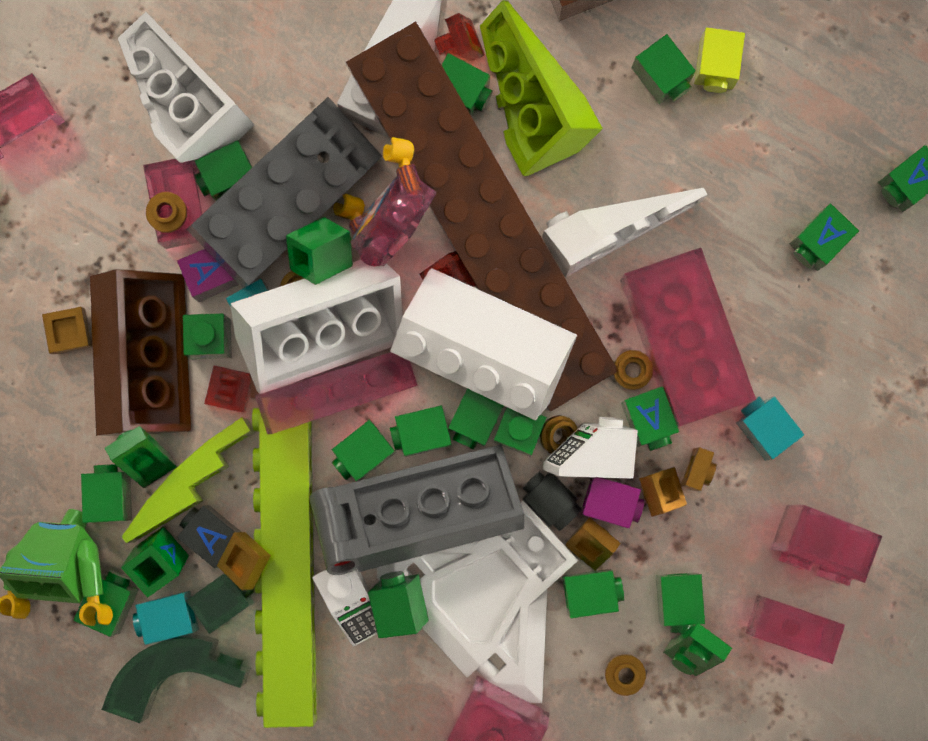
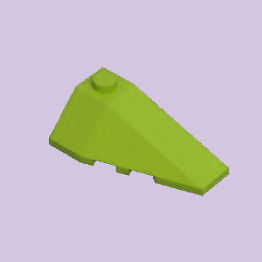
M502 0L483 21L480 29L489 69L496 73L500 94L496 95L498 108H504L508 129L503 132L506 145L522 175L529 176L580 152L603 128L585 95L509 1Z

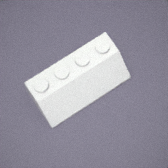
M377 254L353 262L352 267L317 285L302 279L230 303L235 338L256 390L260 395L391 348L403 317L400 275Z
M431 268L401 319L390 352L536 421L550 404L577 335Z

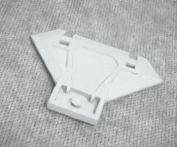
M524 500L521 502L524 512V529L377 567V579L379 581L382 575L395 571H403L404 576L412 575L407 568L413 562L425 574L420 578L429 621L423 626V630L466 677L470 676L475 670L483 676L487 682L478 691L488 701L542 703L547 589L570 569L578 559ZM494 653L505 663L500 670L489 660Z

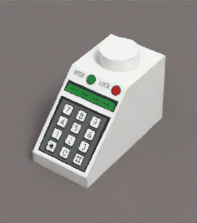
M599 417V424L583 423L543 462V470L564 477L633 478L638 430L623 426V419L614 417Z
M357 568L343 575H331L327 570H324L312 577L331 615L353 647L377 634L368 594L369 588Z

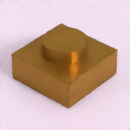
M76 307L42 314L49 354L55 355L92 347L85 308Z
M701 447L693 448L681 482L682 487L693 491H701L703 485H710L717 467L716 463L711 462L714 452Z
M675 467L639 478L643 489V496L652 517L687 505Z
M589 517L573 533L565 546L596 571L614 554L621 543L610 535L604 527L598 525Z
M234 532L217 567L241 590L254 589L271 555L246 532Z

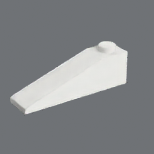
M393 0L365 50L416 21L435 53L442 0ZM351 74L337 102L338 108L349 120L388 137Z
M147 12L142 14L118 37L130 73L135 77L140 90L141 102L147 109L152 124L150 125L154 136L180 163L199 159L242 138L254 126V123Z
M704 188L582 210L571 216L565 211L546 223L548 228L544 230L542 238L566 278L696 206L708 194Z

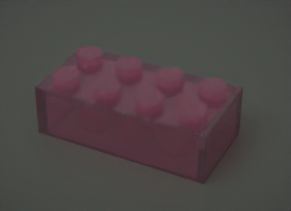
M701 247L623 275L620 281L644 349L652 362L654 377L658 388L662 386L664 388L678 427L756 400Z

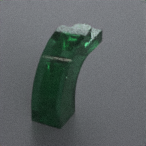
M183 635L167 639L139 652L123 666L112 682L101 710L137 723H142L148 719L161 685L171 675L182 672H194L241 688L246 684L251 668L242 665L244 659L237 655L223 651L220 652L219 656L214 655L219 639L202 635Z

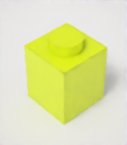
M706 27L699 42L694 84L703 85L704 90L714 93H724L727 89L732 90L740 76L745 33Z

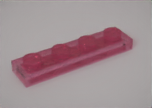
M389 352L257 394L255 397L267 435L418 385L411 362Z

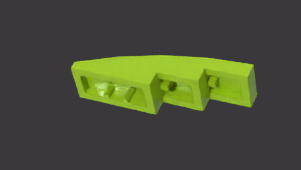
M241 417L206 441L174 469L145 502L123 534L122 538L125 543H135L203 502L195 487L229 467L222 453L255 433L248 419Z

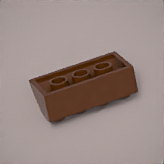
M114 269L90 276L96 436H119L138 426H141L148 434L191 432L188 357L184 356L183 315H186L185 281L183 275Z

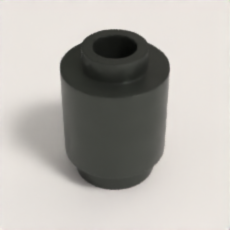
M539 471L523 486L527 494L522 500L549 527L554 525L561 531L582 510L576 503L578 498L550 472L544 476Z

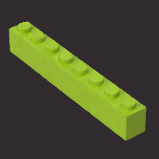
M308 397L259 398V408H253L252 410L253 432H259V448H253L254 472H260V488H254L253 507L254 512H260L261 528L254 530V540L271 556L255 585V593H262V610H256L255 632L256 635L262 634V651L256 652L255 665L256 675L263 676V692H257L256 713L257 717H263L264 728L313 727L317 722L315 582L312 578L314 576V521L309 500L313 493L311 399Z

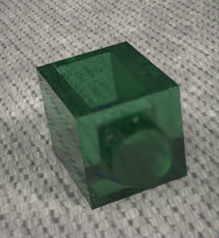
M222 574L187 599L186 602L207 632L211 634L253 605L255 602L250 595L255 593L254 589L241 590L227 575Z

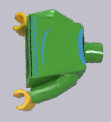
M76 509L67 510L60 523L37 522L33 524L22 540L8 551L5 563L0 568V578L4 582L3 588L7 590V595L0 598V613L2 615L12 616L15 619L27 618L31 608L28 599L80 604L83 597H87V603L82 606L79 612L80 620L85 625L95 626V613L97 611L98 623L101 625L110 624L113 617L112 610L107 604H101L99 595L103 594L98 546L85 530L88 523H82L81 511Z

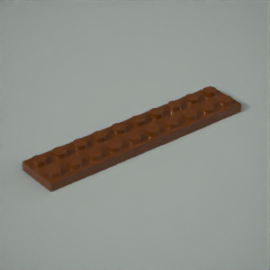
M413 22L346 61L347 68L390 141L394 137L413 143L414 154L410 164L415 183L476 288L577 335L550 404L547 406L548 411H553L618 372L615 363L417 22Z

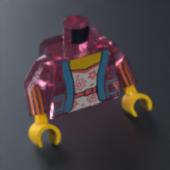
M392 137V145H384V160L398 163L399 168L396 170L397 176L369 206L364 215V201L361 198L346 193L343 194L344 204L336 202L333 206L335 215L351 220L349 228L353 237L350 244L358 251L361 260L369 266H385L408 242L437 193L419 179L416 166L410 164L414 154V146L408 140Z

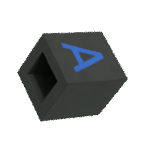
M206 505L202 506L200 510L193 507L179 524L183 530L177 538L213 568H218L217 564L233 533L241 531L211 506Z

